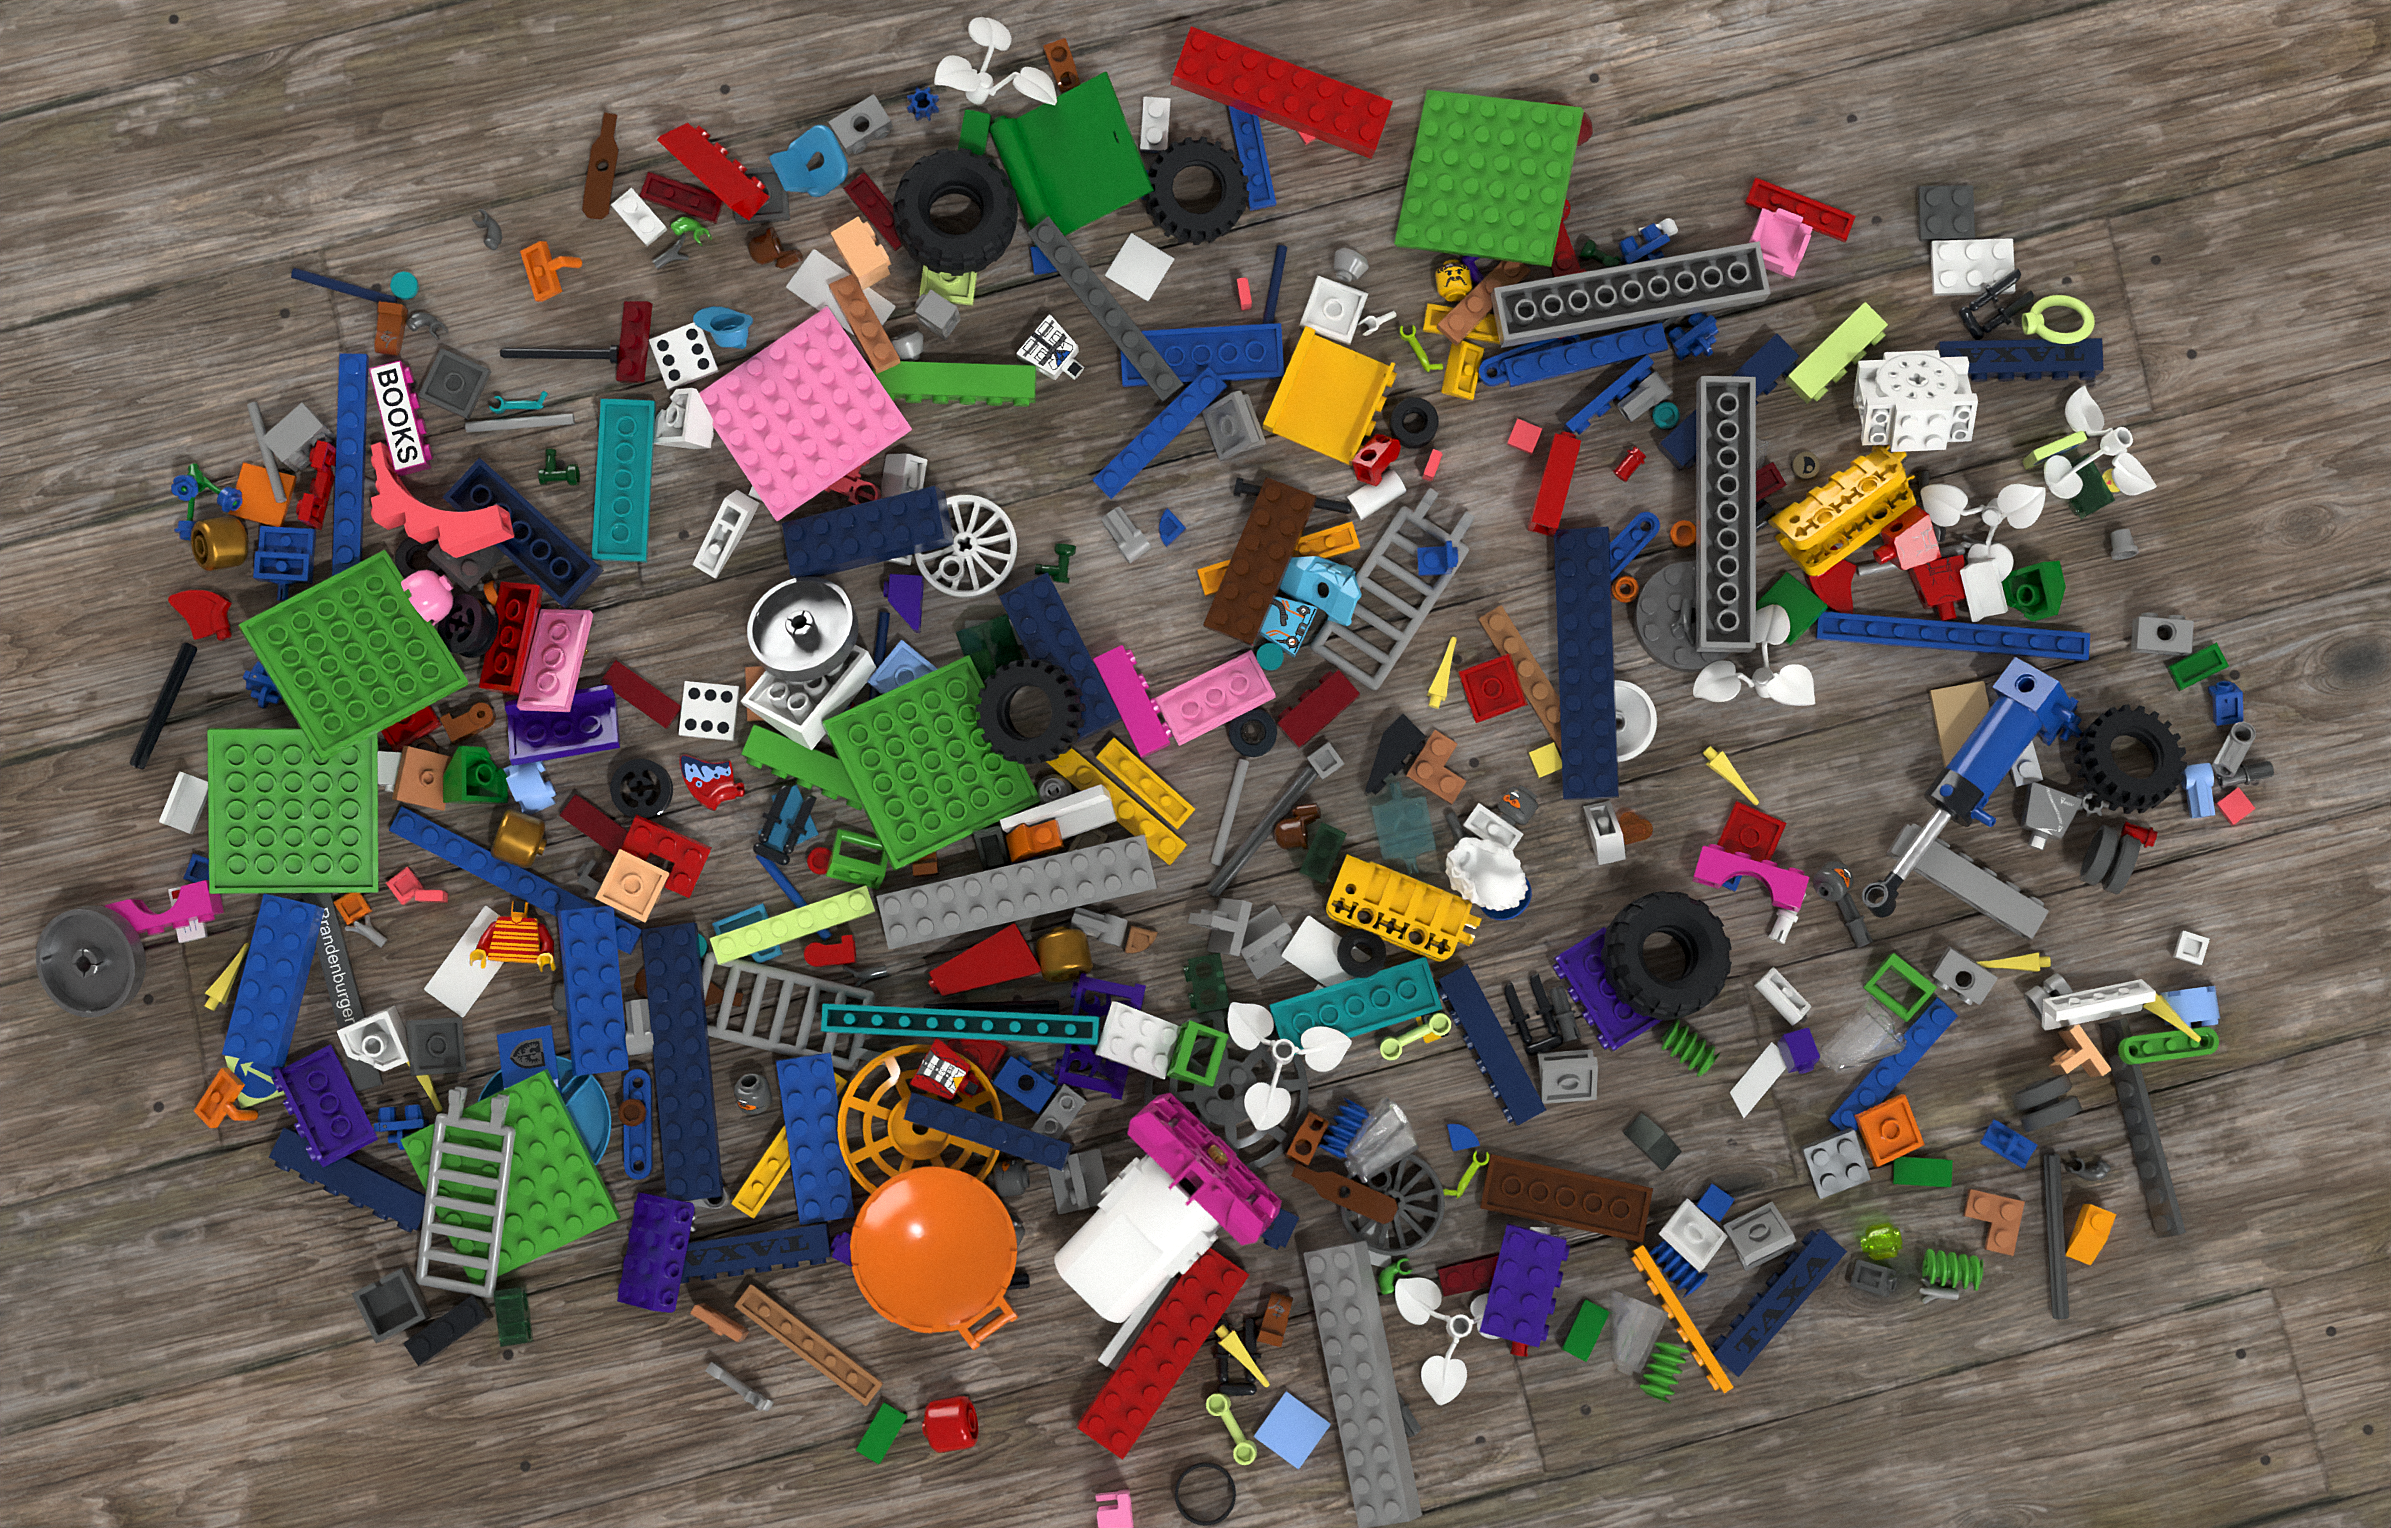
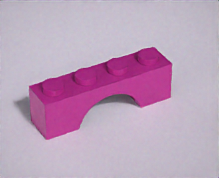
M1715 844L1702 847L1693 882L1719 889L1730 878L1740 875L1751 876L1766 886L1773 906L1799 912L1809 881V877L1804 875V871L1796 868L1784 870L1778 868L1777 863L1769 860L1757 862L1751 860L1750 855L1742 852H1735V855L1724 852L1725 848Z
M209 880L181 886L176 903L168 911L161 914L151 911L143 900L128 899L105 905L106 908L123 916L134 927L138 935L145 932L148 935L164 933V928L173 926V929L185 928L190 926L189 921L198 920V923L215 920L214 915L224 913L221 895L209 894Z

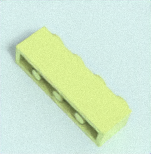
M1865 302L1790 373L1785 382L1807 404L1813 398L1818 401L1828 392L1826 386L1832 380L1837 383L1847 373L1844 369L1851 362L1856 365L1867 354L1864 349L1870 343L1876 346L1886 336L1883 331L1888 324Z

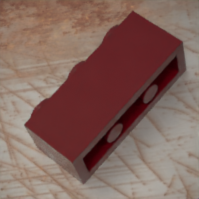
M1339 669L1334 674L1331 670L1318 681L1321 685L1316 690L1308 689L1298 698L1301 702L1294 709L1289 706L1278 716L1280 721L1277 723V727L1297 750L1302 748L1359 698L1360 693Z

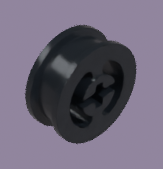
M467 594L458 595L453 599V606L450 612L438 622V634L450 652L459 653L467 658H477L486 653L496 639L499 627L497 611L488 601L477 599ZM464 622L474 625L473 629L463 628Z
M647 759L630 760L621 765L614 773L610 784L611 798L615 806L623 814L631 818H635L637 814L646 819H652L661 815L670 805L673 797V782L668 772L659 764ZM652 771L659 779L661 785L658 800L649 806V801L655 796L656 791H644V796L637 792H631L629 795L638 801L636 808L631 807L623 794L626 779L632 773H635V778L628 784L629 788H639L640 783L647 787L655 786L654 783L645 776L646 772Z

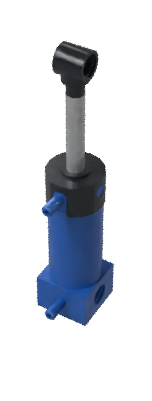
M2017 657L2012 660L1993 685L1998 699L1946 768L1942 769L1924 793L1925 799L1937 810L1883 881L1879 879L1877 882H1873L1864 888L1862 892L1863 903L1874 916L1885 918L1894 912L1896 908L1895 899L1899 895L1897 889L1950 819L1964 827H1969L1974 819L1988 827L1994 826L1996 818L1982 810L1989 801L1988 798L2040 729L2051 734L2061 719L2071 722L2075 717V714L2069 710L2072 702L2058 680ZM1879 897H1883L1881 902L1875 903Z

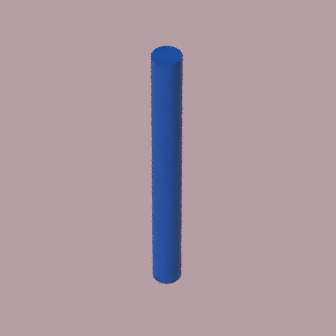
M759 855L756 856L797 909L808 905L773 861ZM828 928L817 932L823 941L832 936Z

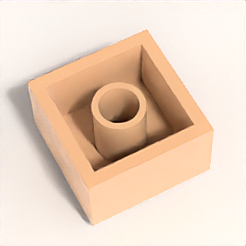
M858 216L831 232L837 249L862 290L890 275L888 266L891 265L889 257L881 244L875 245L878 241L867 221L862 223Z

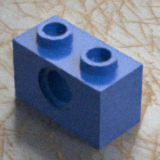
M1021 1055L1017 1059L1011 1056L993 1084L1035 1113L1040 1114L1057 1089V1086L1053 1084L1056 1079L1043 1070L1040 1074H1037L1030 1069L1033 1064ZM1024 1075H1030L1034 1079V1087L1029 1091H1023L1019 1086V1080Z

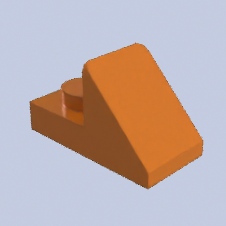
M1055 819L1032 827L1021 824L1006 836L1012 863L1064 847L1059 823Z

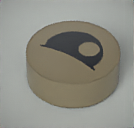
M1811 452L1799 453L1792 462V472L1797 478L1802 480L1813 478L1820 469L1819 459Z

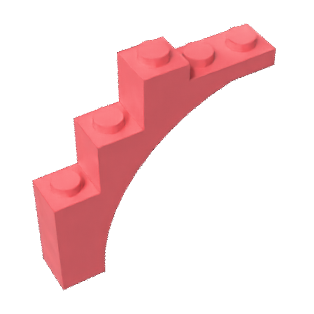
M381 442L371 445L373 454L371 456V463L376 470L377 480L375 484L379 495L371 497V516L375 523L387 530L404 525L407 535L421 544L438 539L441 549L455 558L514 538L510 513L499 505L469 512H451L435 509L419 502L409 492L399 475L394 471L389 447Z

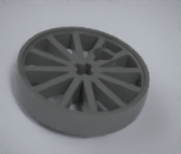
M1386 1150L1365 1157L1348 1173L1346 1177L1352 1180L1359 1173L1366 1180L1369 1188L1387 1196L1391 1195L1392 1198H1399L1397 1203L1398 1209L1393 1221L1400 1248H1383L1389 1222L1382 1225L1377 1245L1367 1241L1368 1250L1387 1256L1404 1255L1421 1248L1435 1235L1443 1219L1445 1198L1438 1176L1425 1161L1404 1151ZM1385 1157L1400 1158L1393 1189L1391 1188V1174L1385 1166ZM1374 1160H1378L1379 1166L1372 1167L1366 1173L1363 1167ZM1409 1160L1418 1165L1421 1170L1399 1191L1406 1161ZM1377 1170L1382 1171L1386 1175V1182L1381 1187H1376L1371 1182V1175ZM1425 1174L1429 1176L1434 1189L1404 1196ZM1342 1187L1340 1195L1345 1198L1347 1194H1350L1348 1187ZM1432 1195L1437 1197L1436 1212L1406 1204V1202ZM1340 1206L1343 1223L1350 1235L1357 1242L1365 1241L1362 1236L1377 1221L1371 1219L1356 1232L1349 1217L1358 1215V1213L1352 1210L1347 1211V1208ZM1404 1209L1433 1217V1223L1428 1231L1425 1233ZM1399 1215L1421 1236L1419 1240L1408 1246L1405 1243Z

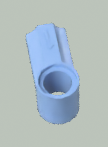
M2211 764L2187 765V768L2180 774L2184 776L2181 785L2183 790H2186L2190 819L2214 816L2215 809L2211 789L2214 783V775Z

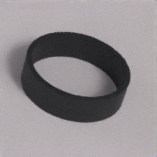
M1198 1463L1187 1468L1179 1477L1175 1488V1501L1180 1513L1188 1521L1201 1526H1210L1223 1521L1231 1513L1236 1501V1488L1230 1474L1219 1465ZM1200 1467H1211L1221 1471L1230 1481L1233 1490V1498L1228 1510L1221 1517L1211 1521H1200L1190 1517L1181 1507L1178 1498V1490L1183 1478L1190 1471Z

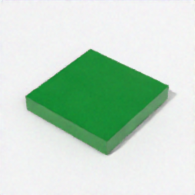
M1788 572L1756 603V611L1772 604H1777L1786 611L1790 621V632L1784 642L1790 647L1828 608L1826 603Z

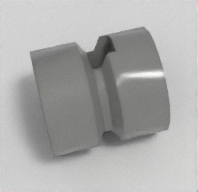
M2058 973L2044 980L2043 987L2035 986L2024 993L2026 1003L2040 1022H2042L2043 999L2051 998L2048 993H2051L2053 997L2073 993L2068 983Z

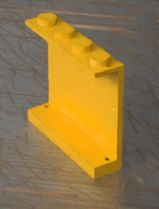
M1305 326L1264 420L1263 429L1352 466V460L1364 447L1361 444L1365 435L1370 437L1374 430L1376 422L1372 419L1375 412L1381 413L1387 397L1383 396L1386 386L1392 388L1397 373L1393 372L1395 363L1391 362L1390 366L1317 336L1315 335V329Z

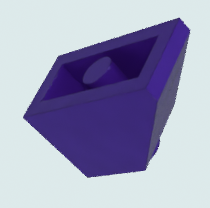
M890 574L889 581L884 582V597H888L889 604L915 633H921L924 591L923 576Z

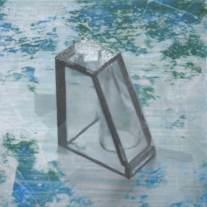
M1870 996L1821 1046L1819 1050L1820 1061L1826 1068L1840 1073L1898 1054L1905 1048L1907 1040L1902 1033L1896 1034L1893 1025L1895 1021L1892 1016Z
M1387 1096L1383 1097L1344 1149L1348 1160L1344 1163L1352 1177L1357 1175L1362 1183L1419 1149L1410 1122L1393 1100L1390 1101Z
M1611 1289L1609 1293L1612 1362L1618 1364L1616 1370L1632 1376L1634 1371L1641 1374L1665 1323L1668 1312Z

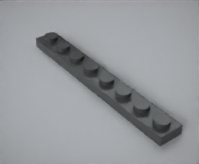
M1049 216L1027 233L1162 403L1184 386Z
M2127 1017L2099 1024L2157 1237L2163 1238L2186 1233L2140 1064H2126L2118 1054L2120 1042L2124 1038L2132 1037ZM2129 1047V1053L2132 1055V1050Z

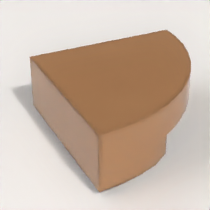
M1131 926L1125 953L1133 954L1146 950L1155 941L1158 932Z

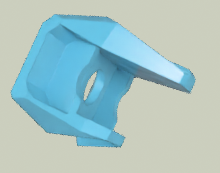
M1320 556L1292 557L1280 589L1296 602L1303 604L1311 603L1324 610L1328 614L1329 621L1344 626L1352 623L1351 617L1355 606L1362 596L1355 578L1356 572L1348 565H1340ZM1321 582L1326 583L1329 587L1327 597L1321 596L1318 593L1317 588Z

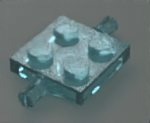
M1400 782L1395 783L1396 790L1394 783H1391L1389 786L1392 800L1386 804L1372 807L1382 860L1405 859L1408 875L1413 874L1412 866L1414 874L1419 873L1416 857L1421 853L1437 849L1426 796L1403 798Z

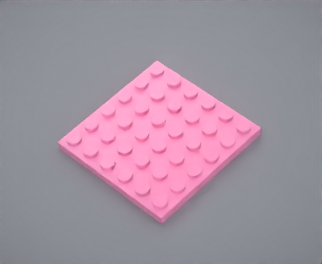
M828 306L699 393L714 420L713 427L776 521L785 517L912 430Z

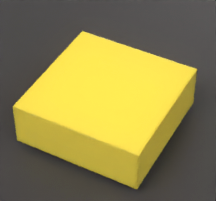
M1554 742L1528 753L1538 778L1562 769V760Z

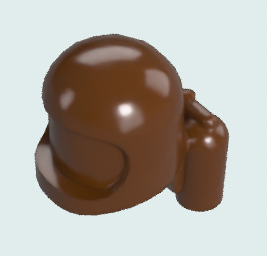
M774 227L766 229V233L753 237L748 244L750 257L757 264L765 265L777 261L775 266L784 269L804 260L800 250L784 251Z
M1317 803L1298 805L1292 810V815L1295 818L1281 820L1277 823L1274 829V837L1281 849L1288 850L1296 847H1302L1303 850L1309 849L1307 825L1316 822V819H1321V811Z

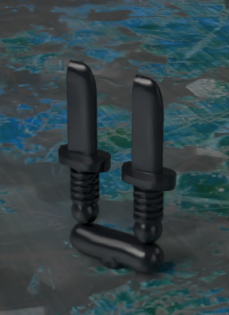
M2019 268L1990 287L1987 284L1984 287L1986 292L1975 298L1974 301H1971L1969 308L1962 307L1959 310V316L1963 321V325L1975 340H1981L1984 337V332L1990 333L1992 329H1996L2004 322L2006 325L2011 324L2010 318L2034 300V294L2031 290L2003 309L2000 306L1997 309L1999 314L1988 320V323H1984L1982 328L1971 312L1977 311L1979 307L1984 306L1991 300L1993 303L1998 302L1999 300L1996 296L2020 279L2021 272Z
M783 785L779 789L769 813H763L762 817L767 820H765L766 823L763 825V830H761V834L758 836V840L761 843H756L753 846L755 854L780 865H787L790 862V857L787 854H791L794 851V846H796L795 844H797L800 834L806 836L807 830L804 827L817 797L812 795L808 796L804 800L794 824H788L787 828L792 831H790L791 834L789 833L790 836H788L783 847L784 852L767 846L763 843L768 842L769 835L771 836L770 833H772L771 831L774 828L773 826H775V823L779 825L782 823L779 816L792 789L789 785Z
M1538 973L1530 978V984L1539 1007L1535 1012L1537 1016L1543 1014L1542 1017H1544V1022H1546L1545 1025H1547L1548 1033L1553 1035L1551 1037L1531 1043L1533 1039L1530 1035L1529 1027H1527L1528 1024L1525 1021L1530 1019L1529 1013L1524 1015L1513 983L1505 986V996L1513 1015V1019L1509 1021L1511 1025L1517 1023L1516 1026H1518L1517 1029L1519 1028L1518 1031H1520L1519 1034L1522 1036V1042L1527 1045L1525 1052L1528 1056H1535L1538 1053L1549 1051L1561 1046L1563 1043V1038L1560 1035H1556L1558 1027L1556 1022H1554L1555 1020L1551 1012L1555 1010L1554 1005L1549 1004Z
M1220 1318L1218 1328L1223 1324L1229 1331L1227 1320ZM1246 1318L1245 1349L1255 1363V1359H1261V1353H1257V1328L1254 1319ZM1218 1343V1353H1213V1358L1219 1359L1218 1380L1222 1383L1218 1385L1217 1392L1231 1396L1254 1395L1257 1392V1387L1253 1384L1256 1377L1247 1368H1245L1247 1370L1245 1371V1378L1249 1383H1225L1229 1379L1228 1359L1234 1358V1356Z

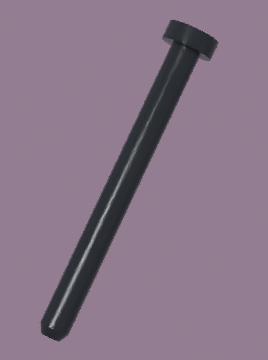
M611 345L610 349H500V356L502 358L610 360L611 364H618L619 345Z
M1237 477L1233 496L1240 497L1241 493L1258 496L1262 486L1243 483V478ZM1317 497L1314 508L1349 514L1352 511L1350 503Z

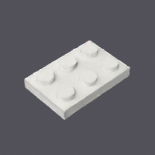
M2013 239L1943 240L1930 243L1933 296L1981 295L1986 292L1984 287L1987 284L1991 287L2014 271ZM2015 284L2001 294H2013L2015 292Z
M1112 1001L1095 1054L1154 1077L1165 1079L1181 1027L1127 1005Z

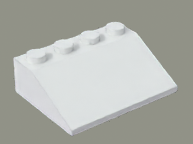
M855 645L849 656L840 666L827 675L804 682L785 681L765 671L741 702L789 739L812 751L826 733L822 722L841 714L875 673L877 667L869 652Z

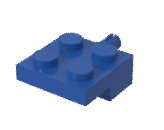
M260 526L258 551H255L253 578L257 581L278 584L277 601L288 600L289 585L313 583L316 530Z

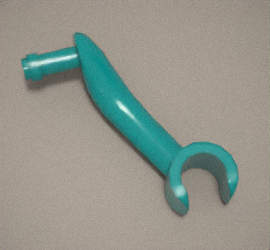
M545 391L541 392L537 402L530 400L504 401L500 396H494L496 400L501 402V406L498 409H494L491 406L489 408L495 414H502L506 409H541L544 407L542 403L548 396V393Z

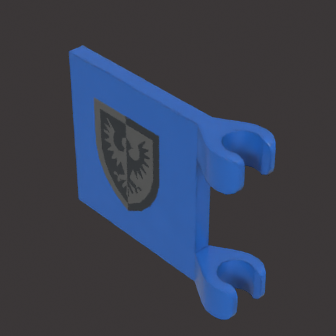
M552 1025L497 1035L504 1089L548 1069L561 1097H563Z

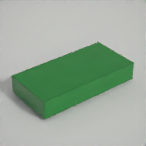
M2216 642L2166 668L2178 691H2181L2229 667Z
M884 1402L855 1451L880 1464L908 1415Z

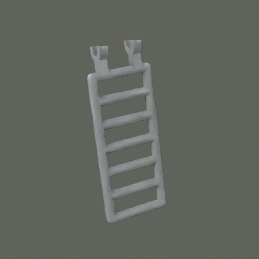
M1431 488L1428 489L1415 511L1406 506L1400 508L1355 576L1359 589L1361 587L1365 588L1411 618L1405 630L1401 632L1360 604H1356L1353 612L1355 615L1397 641L1388 655L1343 625L1328 619L1310 645L1313 652L1371 690H1378L1469 552L1468 546L1460 540L1473 523L1475 517L1466 511L1451 535L1424 518L1439 494ZM1406 519L1444 544L1446 541L1452 540V547H1457L1458 549L1457 567H1453L1451 574L1440 575L1433 587L1383 556L1389 544L1393 542L1417 558V548L1420 547L1397 533ZM1376 564L1427 596L1418 610L1368 578ZM1331 632H1334L1382 664L1374 677H1371L1323 645Z
M714 952L706 954L702 967L705 1000L714 965H718ZM736 959L721 964V966L729 967L730 972L716 1026L707 1024L708 1036L792 1057L831 1052L833 1067L849 1071L857 1069L860 1059L871 1061L883 1054L863 1049L865 1034L854 1035L849 1059L833 1055L838 1033L826 1034L822 1052L806 1049L821 990L837 994L834 1004L845 1005L847 997L863 1000V1006L874 1005V992L743 959ZM741 970L757 974L742 1033L726 1029ZM770 977L782 980L783 985L769 1039L753 1036L767 978ZM794 984L810 987L796 1045L793 1046L779 1041Z
M456 1086L455 1090H449L448 1114L440 1113L435 1119L415 1280L419 1285L491 1298L494 1296L516 1131L514 1127L504 1125L509 1105V1095L498 1094L497 1097L492 1098L491 1122L462 1117L467 1088ZM446 1125L504 1136L502 1152L444 1141ZM442 1153L500 1163L499 1177L496 1179L441 1168ZM439 1179L497 1190L495 1206L437 1195ZM436 1206L492 1216V1232L434 1222ZM432 1233L490 1243L488 1259L432 1249ZM429 1259L487 1270L485 1286L427 1275Z

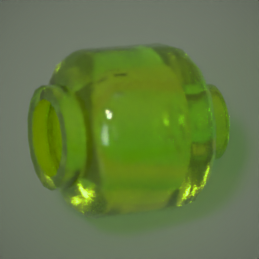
M1890 1222L1869 1225L1866 1227L1865 1236L1860 1237L1863 1253L1869 1252L1870 1257L1876 1261L1895 1258L1898 1256L1899 1250L1903 1249L1899 1227L1895 1228Z

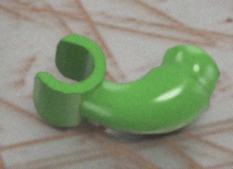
M681 217L671 223L670 227L677 236H680L683 232L693 231L694 239L699 246H703L699 241L700 236L706 234L712 240L709 231L694 219Z
M1402 1257L1396 1263L1388 1265L1381 1272L1378 1278V1286L1383 1295L1394 1292L1393 1282L1396 1273L1408 1275L1412 1272V1269L1404 1271L1400 1268L1401 1262L1410 1260L1409 1258Z

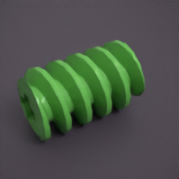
M1676 1018L1660 1038L1663 1041L1661 1050L1664 1051L1668 1047H1672L1670 1056L1674 1057L1680 1053L1679 1063L1682 1064L1689 1060L1688 1070L1690 1071L1698 1067L1696 1076L1699 1078L1708 1071L1720 1052L1714 1055V1045L1705 1049L1707 1040L1704 1038L1696 1042L1698 1036L1696 1032L1687 1036L1689 1026L1684 1025L1678 1029L1680 1020Z
M1927 1249L1923 1260L1922 1278L1924 1279L1925 1276H1929L1930 1284H1934L1936 1278L1939 1277L1941 1286H1945L1947 1279H1951V1285L1954 1288L1960 1280L1962 1281L1963 1289H1967L1969 1283L1972 1282L1974 1291H1978L1983 1276V1259L1979 1262L1978 1257L1972 1255L1968 1260L1966 1254H1960L1957 1259L1954 1252H1950L1946 1257L1945 1252L1941 1250L1935 1256L1933 1249Z
M1667 1342L1655 1343L1654 1346L1660 1350V1353H1651L1650 1356L1657 1362L1647 1364V1367L1653 1373L1643 1375V1378L1649 1382V1385H1640L1639 1388L1646 1395L1671 1404L1665 1397V1395L1675 1394V1391L1669 1387V1384H1678L1679 1381L1673 1374H1682V1370L1676 1364L1686 1363V1359L1680 1353H1689L1690 1351Z

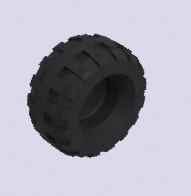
M945 148L936 150V153L930 156L924 155L915 161V164L909 170H906L895 193L893 215L899 241L913 260L917 263L920 262L928 267V270L938 274L944 272L951 274V276H963L964 273H977L986 269V266L994 261L996 262L1004 254L1016 230L1018 207L1015 190L1009 181V177L1003 169H999L993 163L992 159L984 154L980 156L972 153L970 149L949 150ZM946 195H964L972 199L980 208V222L973 230L965 234L952 235L939 230L930 219L932 204Z
M1660 891L1636 899L1615 916L1603 937L1605 941L1601 949V961H1603L1606 972L1604 976L1608 985H1612L1616 992L1615 996L1622 1004L1629 1005L1634 1009L1633 1012L1644 1017L1649 1016L1656 1018V1020L1683 1018L1701 1010L1719 995L1725 986L1724 982L1727 975L1730 974L1732 962L1729 959V951L1732 948L1730 938L1726 937L1722 927H1724V924L1719 916L1715 917L1709 911L1710 908L1700 899L1695 900L1688 897L1686 893ZM1655 932L1668 934L1682 947L1685 955V969L1679 979L1672 982L1661 980L1647 968L1643 958V945L1645 939L1650 934Z

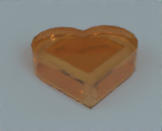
M1626 812L1619 818L1618 823L1623 833L1624 846L1644 841L1652 835V824L1648 820L1639 819L1635 813Z

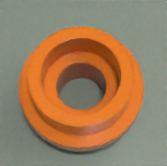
M1620 576L1612 584V594L1619 602H1631L1639 593V585L1631 576ZM1622 585H1627L1630 588L1628 594H1623L1620 591Z

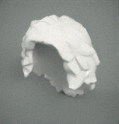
M1466 837L1462 838L1454 850L1448 853L1446 874L1450 879L1451 889L1459 891L1464 900L1470 899L1472 903H1476L1480 907L1503 911L1504 909L1519 906V901L1525 899V893L1528 890L1525 873L1520 867V860L1514 857L1511 848L1506 849L1502 843L1492 842L1491 839L1479 840Z

